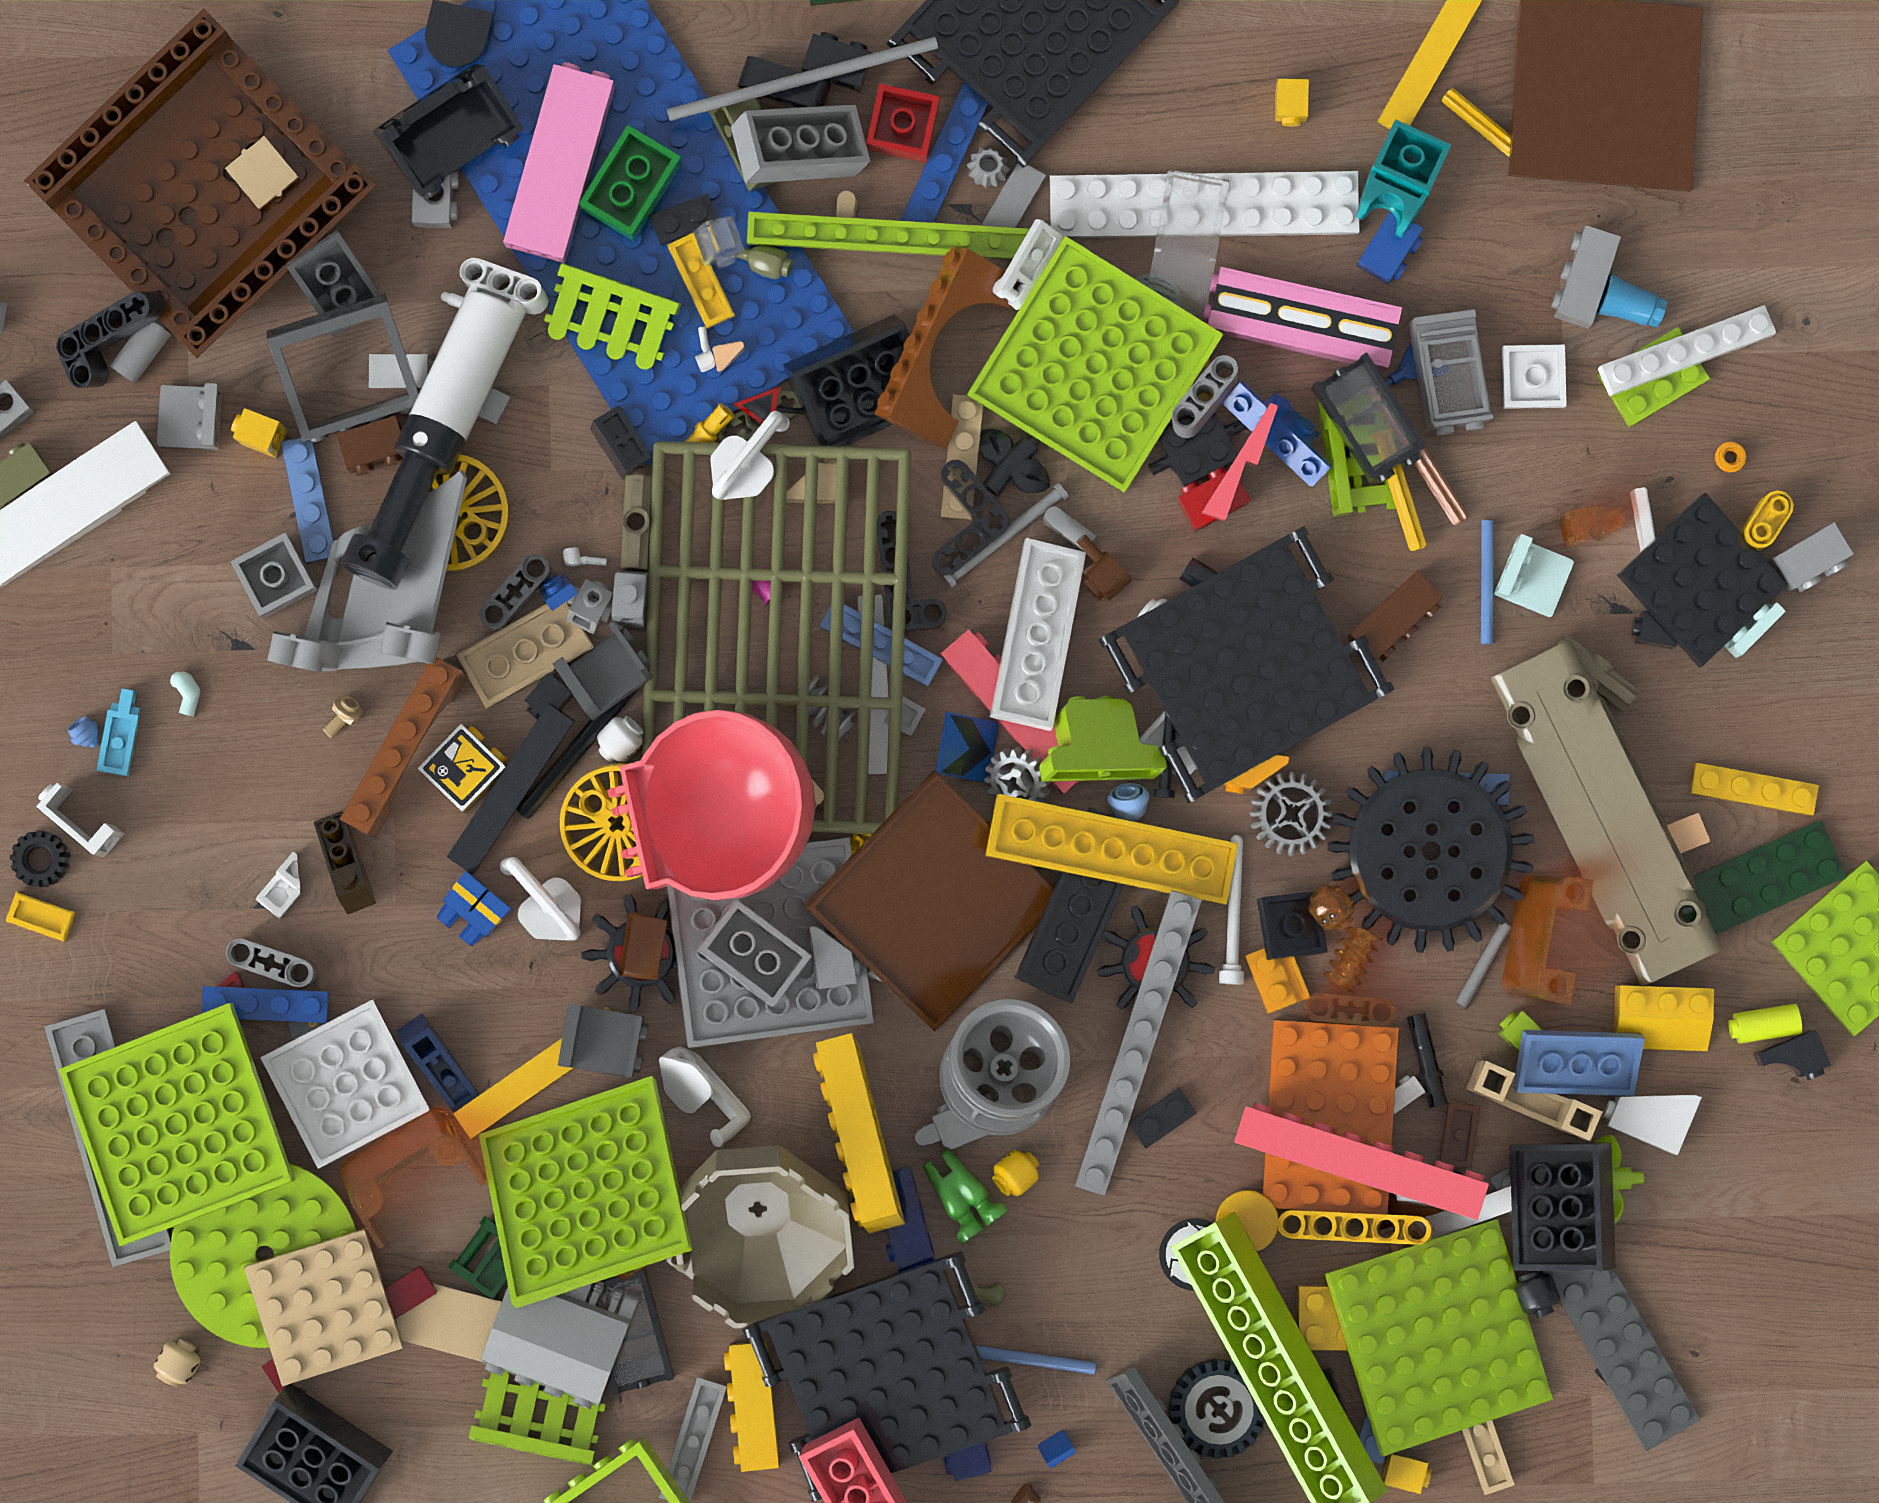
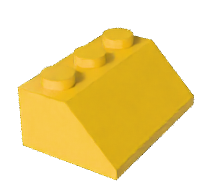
M1615 986L1614 1033H1640L1645 1038L1643 1049L1708 1051L1714 1020V989Z

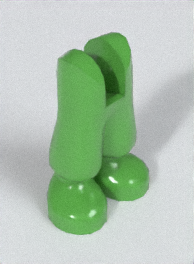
M947 1148L940 1154L944 1158L946 1165L953 1172L943 1178L939 1169L931 1161H928L922 1167L937 1191L949 1217L960 1223L957 1239L962 1245L984 1229L970 1211L971 1206L975 1207L986 1226L996 1221L1008 1212L1009 1209L1004 1203H991L986 1187Z

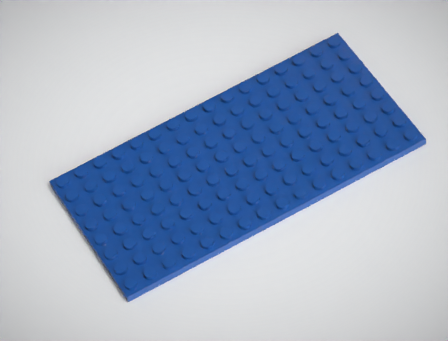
M468 0L461 6L494 14L486 49L483 55L472 64L457 69L443 66L435 60L426 45V27L387 50L418 100L474 64L484 65L524 127V130L518 133L520 138L507 147H504L502 143L493 145L460 167L503 237L506 234L553 65L562 66L563 62L579 66L580 71L592 74V71L606 73L610 75V80H614L615 84L614 94L587 189L626 126L629 125L681 156L683 163L651 215L708 194L719 224L700 231L696 235L735 317L708 330L706 328L708 343L713 357L712 348L714 346L741 341L745 348V352L723 371L718 372L716 364L714 368L705 372H701L695 356L703 353L698 328L706 326L667 245L661 246L650 217L635 242L580 210L566 259V264L682 303L679 314L670 315L669 322L674 323L672 331L665 330L659 352L664 353L662 361L656 359L654 366L647 370L640 369L637 366V353L627 349L624 357L614 360L607 355V342L597 339V343L592 349L585 350L580 348L577 343L578 332L568 329L566 338L611 410L620 405L649 450L652 459L646 463L647 467L653 464V445L655 442H685L696 430L695 426L699 421H704L720 403L724 404L725 407L727 406L733 413L737 412L740 409L732 403L777 387L788 380L783 364L854 332L801 247L773 246L784 250L788 258L794 261L789 277L781 276L778 279H771L757 274L751 270L746 260L736 258L739 246L749 249L757 246L747 244L748 212L780 213L764 187L748 191L709 111L669 121L667 109L706 99L707 96L646 0ZM512 249L527 275L538 280L546 292L549 300L547 307L551 314H553L559 292L554 291L556 283L562 285L564 277L558 276L561 262ZM583 284L581 292L592 295L594 288ZM612 294L610 301L621 305L623 297ZM578 299L571 322L582 325L588 302ZM642 304L640 312L650 315L652 307ZM607 309L600 332L611 335L618 312ZM636 320L630 342L638 345L641 344L647 322Z

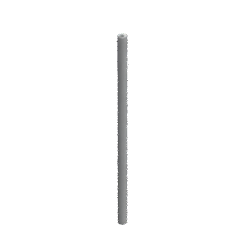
M935 37L672 107L667 109L669 121L938 49Z

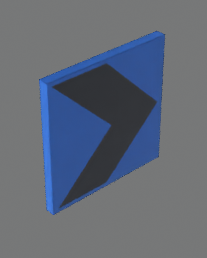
M946 712L936 771L942 775L986 783L984 778L990 773L985 769L992 763L991 758L994 755L999 722Z

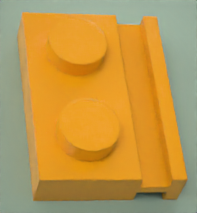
M1265 948L1244 956L1267 1014L1310 997L1294 957L1267 960Z

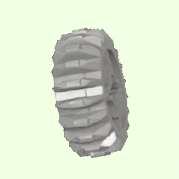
M1294 772L1288 773V782H1284L1281 773L1277 774L1276 780L1278 785L1275 786L1270 779H1267L1265 784L1269 791L1266 792L1263 788L1259 787L1256 792L1263 797L1262 800L1254 798L1251 800L1252 805L1259 807V811L1253 810L1249 812L1250 817H1259V821L1252 823L1251 828L1256 829L1261 826L1263 831L1256 836L1257 840L1267 836L1269 838L1265 844L1267 849L1274 842L1277 843L1276 854H1281L1284 846L1288 847V856L1294 855L1295 846H1298L1299 852L1302 855L1306 854L1305 843H1308L1312 849L1317 848L1318 845L1313 838L1316 836L1324 841L1326 835L1320 829L1329 830L1332 827L1330 823L1323 821L1324 817L1330 818L1334 815L1332 811H1324L1323 808L1332 804L1331 799L1321 801L1320 796L1324 795L1327 791L1325 788L1320 789L1317 793L1313 790L1318 783L1316 779L1312 780L1309 786L1305 785L1306 774H1301L1299 782H1295ZM1297 789L1307 794L1308 797L1298 803H1294L1284 796L1280 790ZM1273 796L1279 807V816L1268 824L1266 808L1270 798ZM1302 804L1304 805L1299 810V813L1296 814L1297 822H1292V819H1290L1289 822L1285 820L1281 824L1278 823L1287 813L1286 806H1291L1292 809L1294 807L1298 808ZM1314 804L1316 808V822L1313 829L1309 831L1303 820V814L1307 808ZM1289 825L1296 832H1299L1302 838L1296 840L1284 839L1274 832L1282 826Z

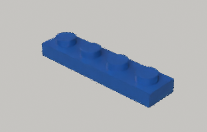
M203 986L201 1014L225 1004L233 1003L238 1019L328 1023L329 992Z

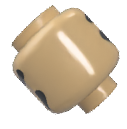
M181 1338L178 1343L166 1342L154 1362V1369L158 1372L156 1377L176 1388L180 1384H188L200 1364V1357L194 1352L196 1346Z

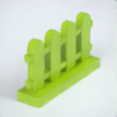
M561 263L558 276L564 277L562 285L556 283L554 291L559 292L553 314L547 313L544 321L550 323L548 334L551 338L555 340L563 339L569 329L579 333L577 343L582 349H592L596 345L597 339L607 342V355L614 360L624 357L627 349L637 353L636 364L643 370L652 368L656 359L662 361L664 353L659 352L665 330L672 331L674 323L669 322L670 315H678L682 303L566 263ZM583 284L594 288L592 295L581 292ZM612 294L623 297L621 305L610 301ZM578 299L589 303L582 325L571 322ZM642 304L652 307L650 315L640 312ZM607 309L618 312L611 335L600 332ZM637 319L647 322L640 345L630 342Z
M1361 394L1336 409L1343 416L1344 422L1353 418V415H1358L1371 407L1373 400L1369 394ZM1317 398L1325 459L1332 465L1327 471L1333 517L1346 516L1353 512V508H1356V514L1366 512L1365 506L1386 504L1387 510L1396 509L1387 480L1383 482V485L1362 487L1361 476H1365L1364 472ZM1380 411L1371 412L1374 414L1375 424L1354 426V423L1347 426L1359 445L1376 444L1374 438L1371 439L1370 435L1391 429L1388 423H1384V417ZM1392 432L1393 439L1395 440L1397 437ZM1344 447H1347L1349 458H1346ZM1379 454L1366 456L1372 467L1381 462ZM1348 477H1351V479H1352V486H1353V488H1351V489H1350L1349 478H1348Z
M505 1371L502 1376L491 1373L490 1379L483 1378L482 1387L487 1388L482 1411L476 1410L474 1418L480 1419L479 1427L471 1425L470 1440L593 1466L595 1451L590 1450L591 1443H598L599 1436L593 1435L597 1414L598 1412L604 1413L606 1404L600 1403L599 1407L592 1405L591 1409H587L574 1404V1398L566 1394H562V1397L558 1398L540 1391V1385L534 1382L532 1387L520 1384V1386L508 1384L509 1374ZM506 1392L518 1394L513 1418L501 1415ZM537 1399L548 1401L544 1424L532 1422ZM567 1405L579 1407L574 1431L562 1428ZM499 1424L511 1426L510 1432L498 1431ZM529 1431L541 1432L540 1440L528 1437ZM560 1437L572 1439L571 1446L559 1444Z

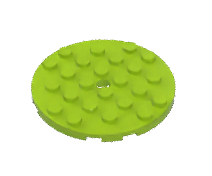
M289 1163L295 1181L180 1224L173 1229L170 1243V1267L176 1290L182 1302L192 1316L207 1330L220 1338L238 1345L270 1348L244 1269L245 1265L260 1261L256 1256V1250L260 1246H269L272 1248L274 1256L357 1230L352 1214H350L337 1191L324 1179L306 1170V1168L293 1163Z

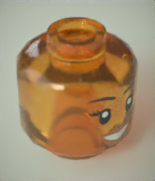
M1325 884L1310 896L1309 901L1311 903L1308 911L1324 930L1329 931L1337 928L1338 931H1341L1353 921L1351 915L1354 912L1355 904L1340 886Z

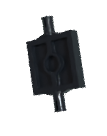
M1214 413L1195 436L1182 438L1174 432L1173 424L1165 427L1158 439L1163 447L1164 457L1148 464V467L1153 476L1170 468L1178 476L1183 487L1195 481L1198 482L1208 477L1215 470L1221 467L1226 468L1233 464L1238 455L1232 445L1231 437L1247 430V427L1239 419L1225 426L1219 420L1216 413ZM1187 416L1178 422L1182 425H1189L1194 421V418Z

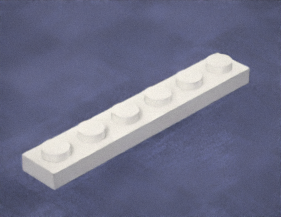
M1765 305L1603 364L1598 370L1609 396H1613L1770 338L1776 334V330Z

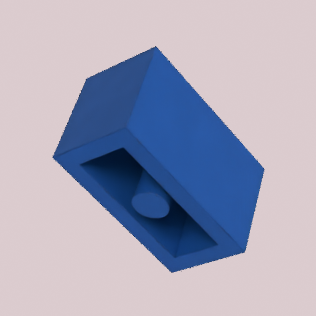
M1389 212L1356 265L1387 285L1392 278L1398 281L1407 264L1402 262L1408 252L1414 255L1423 241V238L1419 236L1423 227L1414 222L1402 238L1396 236L1397 220L1392 212Z

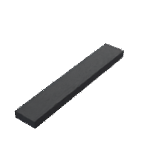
M551 703L547 704L447 858L472 875L476 872L576 720Z

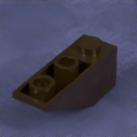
M340 811L313 823L336 896L348 915L376 904V900L347 823L340 820L343 811Z

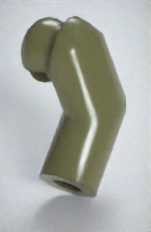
M970 1278L977 1298L982 1300L984 1306H996L1003 1301L1006 1295L1003 1285L994 1283L991 1287L980 1288Z

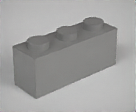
M1587 225L1582 229L1581 233L1575 232L1570 249L1575 252L1572 261L1565 262L1560 277L1565 279L1562 291L1556 290L1551 307L1556 309L1554 318L1589 329L1593 324L1621 239L1620 236Z

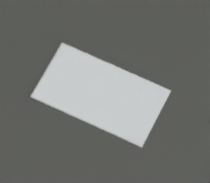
M369 354V388H406L395 354ZM406 354L417 387L422 388L427 378L428 354Z

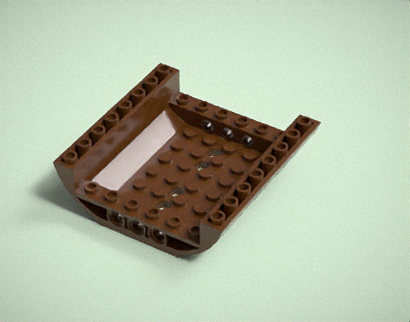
M204 8L24 180L133 293L156 291L164 296L167 304L166 311L159 320L196 358L208 349L289 271L285 266L287 263L316 245L377 186L231 39L226 30ZM265 136L299 179L282 192L283 195L281 197H275L259 210L236 181L229 182L225 179V168L242 154L241 151L243 149L248 150L249 147ZM185 209H194L197 213L196 220L189 225L183 224L180 219L181 213ZM164 230L174 232V241L168 246H162L158 242V236Z

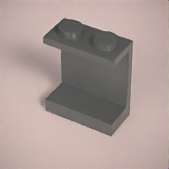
M614 621L608 624L614 634L569 665L563 657L552 663L592 721L653 678L647 669L652 665L642 650L637 653L631 646L636 642L626 627L620 630Z
M568 1004L558 1066L634 1078V1073H640L643 1054H638L640 1041L646 1042L649 1024L643 1023L644 1016Z

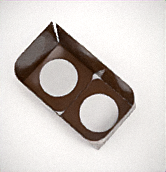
M634 912L629 913L619 976L649 980L658 979L667 920Z

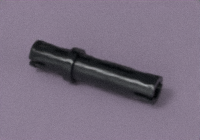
M1426 1013L1409 1016L1407 1020L1421 1075H1418L1419 1080L1423 1081L1428 1107L1432 1108L1448 1104L1441 1077L1444 1074L1443 1070L1439 1069L1427 1015Z

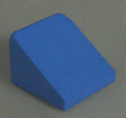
M1063 1430L1038 1445V1449L1049 1468L1056 1466L1076 1452Z

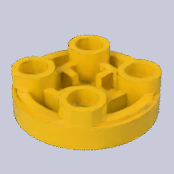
M1242 1190L1229 1195L1220 1204L1216 1213V1222L1235 1212L1257 1252L1266 1248L1275 1238L1278 1231V1213L1273 1203L1263 1194L1252 1190Z

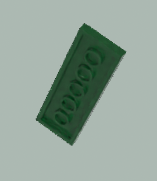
M1822 820L1692 876L1696 885L1695 893L1698 899L1705 905V914L1715 934L1847 877ZM1691 905L1683 906L1682 913L1684 917L1688 920H1695L1697 916L1695 908Z

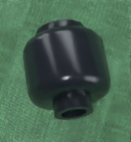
M1535 1271L1518 1278L1520 1283L1515 1286V1292L1524 1313H1535L1536 1318L1554 1312L1552 1306L1558 1304L1560 1295L1552 1275L1543 1274L1542 1271Z

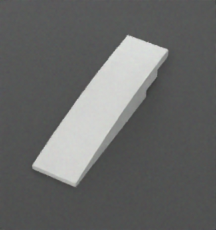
M134 421L0 510V588L123 511L121 508L145 494V490L170 475L167 467L137 421Z

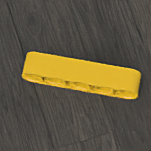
M1290 1210L1284 1212L1278 1219L1280 1233L1291 1239L1421 1245L1429 1242L1434 1235V1226L1431 1221L1421 1216ZM1291 1216H1297L1301 1221L1300 1230L1294 1234L1290 1233L1286 1228V1221ZM1323 1217L1329 1218L1332 1222V1230L1327 1235H1322L1317 1229V1223ZM1357 1218L1362 1221L1364 1229L1361 1235L1355 1237L1348 1231V1225L1351 1220ZM1385 1220H1390L1395 1225V1232L1390 1238H1384L1379 1231L1380 1224ZM1418 1221L1424 1223L1427 1230L1426 1235L1419 1240L1415 1239L1410 1231L1411 1226Z

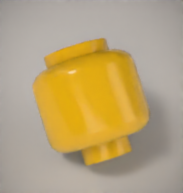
M1012 1150L994 1165L993 1171L995 1175L992 1179L1003 1194L1007 1196L1010 1194L1021 1196L1038 1181L1039 1173L1037 1167L1039 1163L1030 1152L1024 1154L1019 1150Z

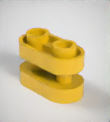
M1773 491L1759 500L1740 530L1750 546L1760 551L1774 542L1793 512L1794 504L1792 498L1786 492Z

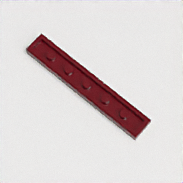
M421 1265L385 1287L394 1319H397L438 1292ZM271 1359L262 1365V1369L279 1393L285 1386H282L274 1359Z

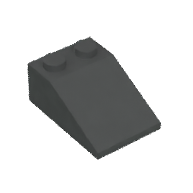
M337 230L285 265L318 314L381 295ZM351 326L332 331L331 333L336 337Z

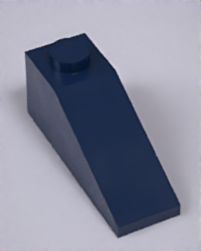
M423 1013L397 1030L404 1048L453 1113L479 1096V1093Z

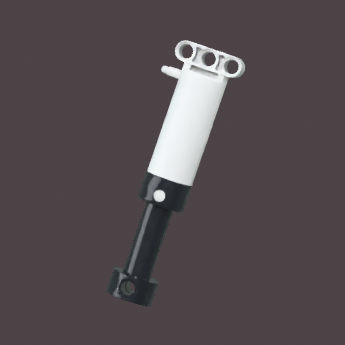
M470 258L463 262L459 271L460 277L468 287L465 297L448 292L441 294L442 301L459 308L395 444L396 452L403 459L367 536L353 534L340 561L341 566L352 574L386 589H398L410 563V559L401 550L436 475H447L453 471L525 314H539L548 306L549 300L546 292L538 280L479 258ZM476 273H482L481 277L477 280H471ZM510 282L507 288L499 290L503 283ZM537 292L533 299L526 300L530 293Z

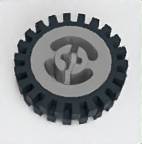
M1210 1359L1206 1362L1196 1363L1194 1367L1184 1371L1185 1373L1181 1378L1177 1379L1176 1385L1171 1391L1168 1409L1170 1410V1421L1177 1424L1183 1432V1441L1187 1447L1202 1456L1221 1459V1457H1234L1237 1453L1245 1452L1246 1448L1250 1445L1253 1446L1257 1441L1258 1435L1262 1434L1264 1430L1263 1425L1266 1420L1236 1365L1229 1360ZM1215 1386L1227 1388V1393L1224 1395L1215 1393L1210 1396L1218 1404L1225 1403L1222 1409L1229 1417L1233 1415V1402L1239 1400L1240 1413L1236 1422L1228 1429L1222 1431L1209 1430L1208 1426L1210 1423L1223 1424L1226 1421L1217 1413L1213 1416L1211 1415L1214 1409L1206 1400L1203 1402V1415L1197 1417L1196 1404L1200 1395L1207 1389Z

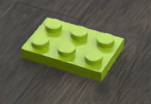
M1676 327L1636 352L1677 338L1683 334L1679 327ZM1701 363L1610 397L1630 428L1709 381L1710 378ZM1599 373L1597 376L1599 377L1600 381L1602 382L1603 386L1605 387L1604 382H1603V380H1602V378H1601V375H1600V373Z

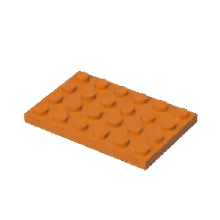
M1274 1020L1268 1107L1274 1109L1272 1115L1283 1118L1284 1112L1304 1118L1302 1124L1312 1128L1314 1122L1333 1127L1332 1134L1343 1137L1346 1131L1364 1137L1362 1143L1372 1147L1375 1141L1392 1146L1399 1028ZM1265 1153L1263 1195L1273 1203L1275 1208L1388 1215L1389 1192Z

